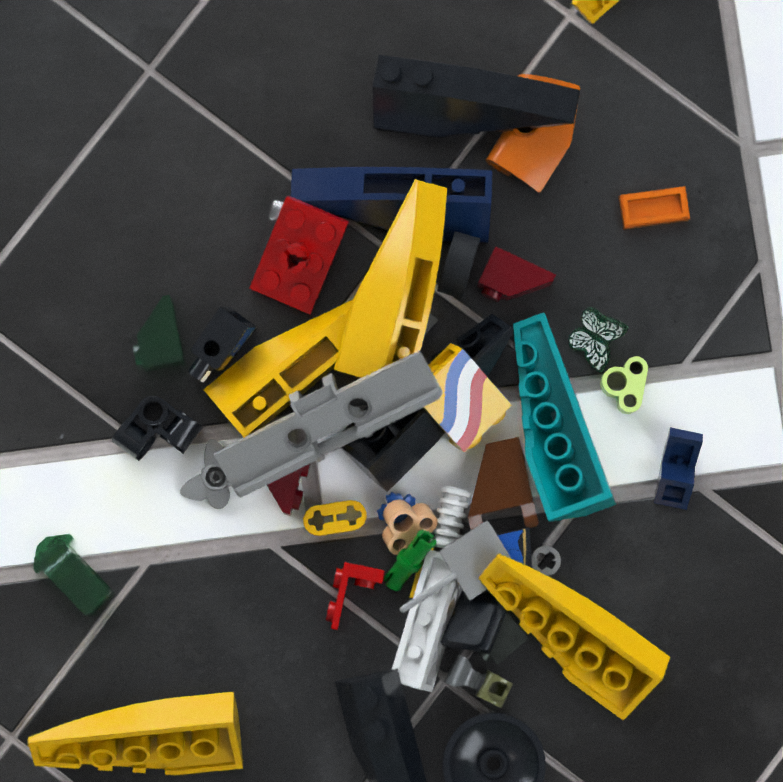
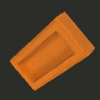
M685 186L619 196L624 230L690 220Z

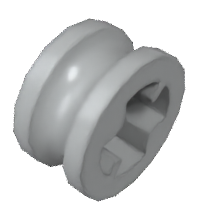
M551 546L539 547L531 555L532 568L547 576L557 572L561 565L560 554ZM548 552L554 556L551 562H555L553 568L545 567L543 570L539 569L536 564L540 562L536 560L538 554L546 555Z

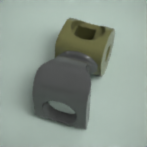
M458 654L444 681L454 687L469 686L475 689V696L499 708H502L513 686V683L489 670L484 674L475 671L469 660Z

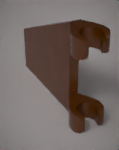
M519 437L486 444L468 514L470 530L483 523L481 514L521 506L525 527H536L538 525V518Z

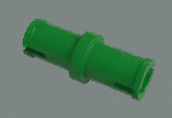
M419 530L409 546L401 549L397 554L396 563L383 577V581L387 582L385 585L393 591H400L412 573H417L423 566L422 560L437 542L436 539H433L434 536L430 532Z

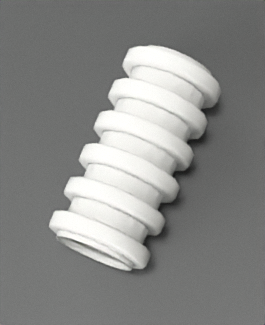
M449 486L442 487L441 489L444 495L443 498H439V502L442 504L441 508H437L436 512L439 513V518H436L437 527L432 532L435 534L434 539L437 541L435 547L445 548L462 537L459 532L460 529H464V524L461 523L462 519H466L467 516L464 510L469 507L466 500L471 498V493H468L467 490Z

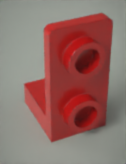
M347 562L344 563L343 569H336L333 588L339 589L337 601H330L326 621L332 622L331 629L338 630L349 578L355 579V586L374 589L375 583L382 584L385 570Z

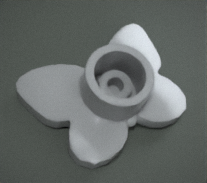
M208 440L204 452L205 468L201 469V474L191 478L182 486L180 494L196 501L208 498L213 508L222 509L228 504L230 498L228 489L230 482L214 457L215 453L224 449L216 440Z

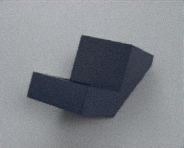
M670 427L660 464L654 496L655 504L687 510L694 487L695 466L703 443V434Z

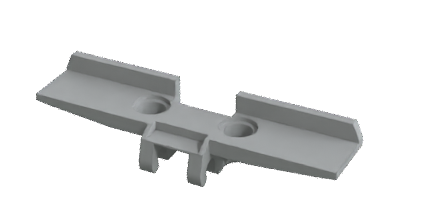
M422 352L413 353L338 389L335 377L331 373L322 378L324 387L302 397L299 390L289 394L290 404L294 412L266 425L214 454L236 495L242 498L316 460L320 462L325 459V455L364 436L368 438L373 435L374 431L438 400L443 391ZM361 398L367 402L368 408L361 411L360 407H354L349 403L353 399ZM353 422L355 423V426H352V427H350V428H348V429H346V430H344V431H342V432H340V433H338V434H336V435H334V436H332V437H330V438H328V439H326V440H324V441L318 443L317 440H319V439H321V438H323V437H325V436H327V435H329V434H331V433H333V432H335V431H337V430H339V429H341V428H343V427H345V426H347V425H349V424H351V423H353ZM293 429H302L306 432V439L299 444H295L288 439V434Z

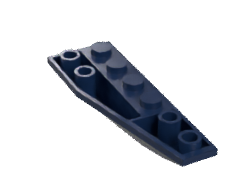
M424 167L292 169L291 197L335 216L389 231L414 180L446 187L447 198L442 242H451L455 231L480 238V243L489 242L492 170Z

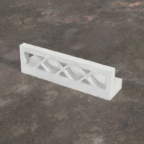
M430 550L426 555L413 599L452 574L440 552ZM457 580L449 583L409 610L392 669L398 668L401 684L419 690L433 691L446 647L442 646L440 642L462 592V588Z

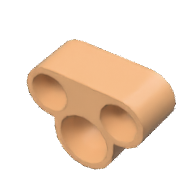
M393 500L387 504L383 511V518L388 526L383 530L382 538L389 551L397 555L401 549L409 546L419 530H426L432 533L436 529L437 519L430 507L425 503H417L411 507L404 500ZM407 514L404 521L394 523L397 516Z

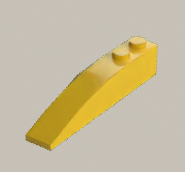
M499 553L480 574L478 579L506 611L511 610L520 620L519 625L527 634L532 633L542 645L541 650L549 659L553 657L563 668L562 674L571 683L623 721L663 679L670 656L617 617L578 592L529 566Z
M234 692L167 698L132 704L83 717L28 737V745L35 766L79 769L82 764H90L103 771H112V766L133 767V773H146V768L164 769L165 775L243 769L239 714Z

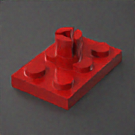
M289 195L286 196L249 289L311 314L349 225V221Z

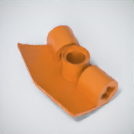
M532 74L518 75L519 77L552 83L580 91L579 85ZM574 124L533 128L528 133H522L517 128H513L512 131H503L487 156L486 162L502 174L507 176L513 174L537 193H541L571 144Z

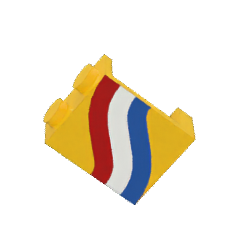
M450 343L428 364L443 393L438 400L423 408L451 438L449 442L454 447L465 452L467 449L475 447L481 441L482 435L491 426L501 422L506 415V411L512 405L462 348Z

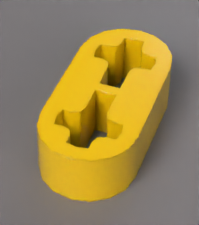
M355 500L316 505L306 511L303 517V524L305 529L314 536L351 532L360 529L365 524L367 513L365 507ZM354 506V510L356 512L361 511L362 514L361 517L356 519L355 525H350L348 520L337 521L336 515L347 513V507ZM319 511L322 517L333 516L334 522L324 523L323 530L319 531L315 525H309V519L314 518V512Z

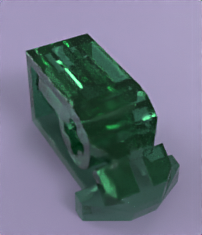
M70 533L46 537L36 547L33 570L37 574L43 570L85 616H92L115 594L114 590L69 545L75 540Z

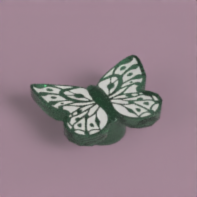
M587 307L581 315L583 327L573 330L569 335L568 343L573 350H584L588 363L596 371L603 372L610 360L609 344H611V341L624 336L629 327L615 318L602 315L594 307Z

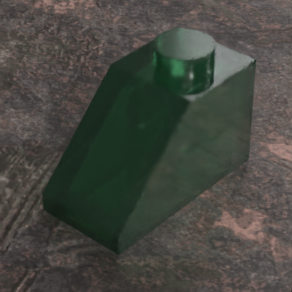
M165 295L161 298L137 334L138 345H133L136 364H142L146 372L186 364L173 299L170 295Z

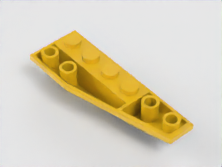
M414 180L350 305L334 370L362 378L421 350L434 296L441 255L447 198L446 187Z
M353 300L255 346L203 389L243 438L263 428L291 405L289 394L299 390L303 395L334 369L350 305Z

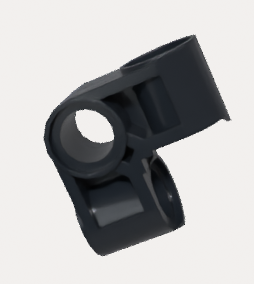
M149 396L139 403L130 417L119 427L112 438V442L140 461L149 451L159 434V437L184 454L203 427L157 396ZM152 403H159L163 408L161 418L156 421H149L146 416V409Z

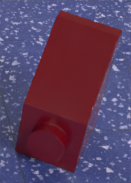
M495 246L477 287L482 289L481 294L495 302H499L500 299L509 301L551 286L556 274Z

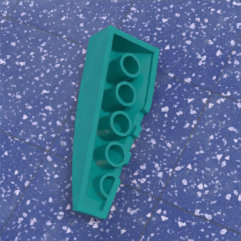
M545 312L514 323L525 455L548 521L552 522L587 516L616 505Z

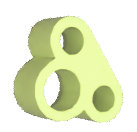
M639 356L629 358L623 367L609 368L602 375L600 380L602 392L606 396L617 399L616 405L621 413L632 414L640 408L648 373L647 362ZM632 363H637L641 366L640 374H633L630 371ZM618 373L624 377L625 386L622 390L614 391L609 388L607 378L610 374ZM627 395L632 396L635 399V406L627 407L624 404V397Z

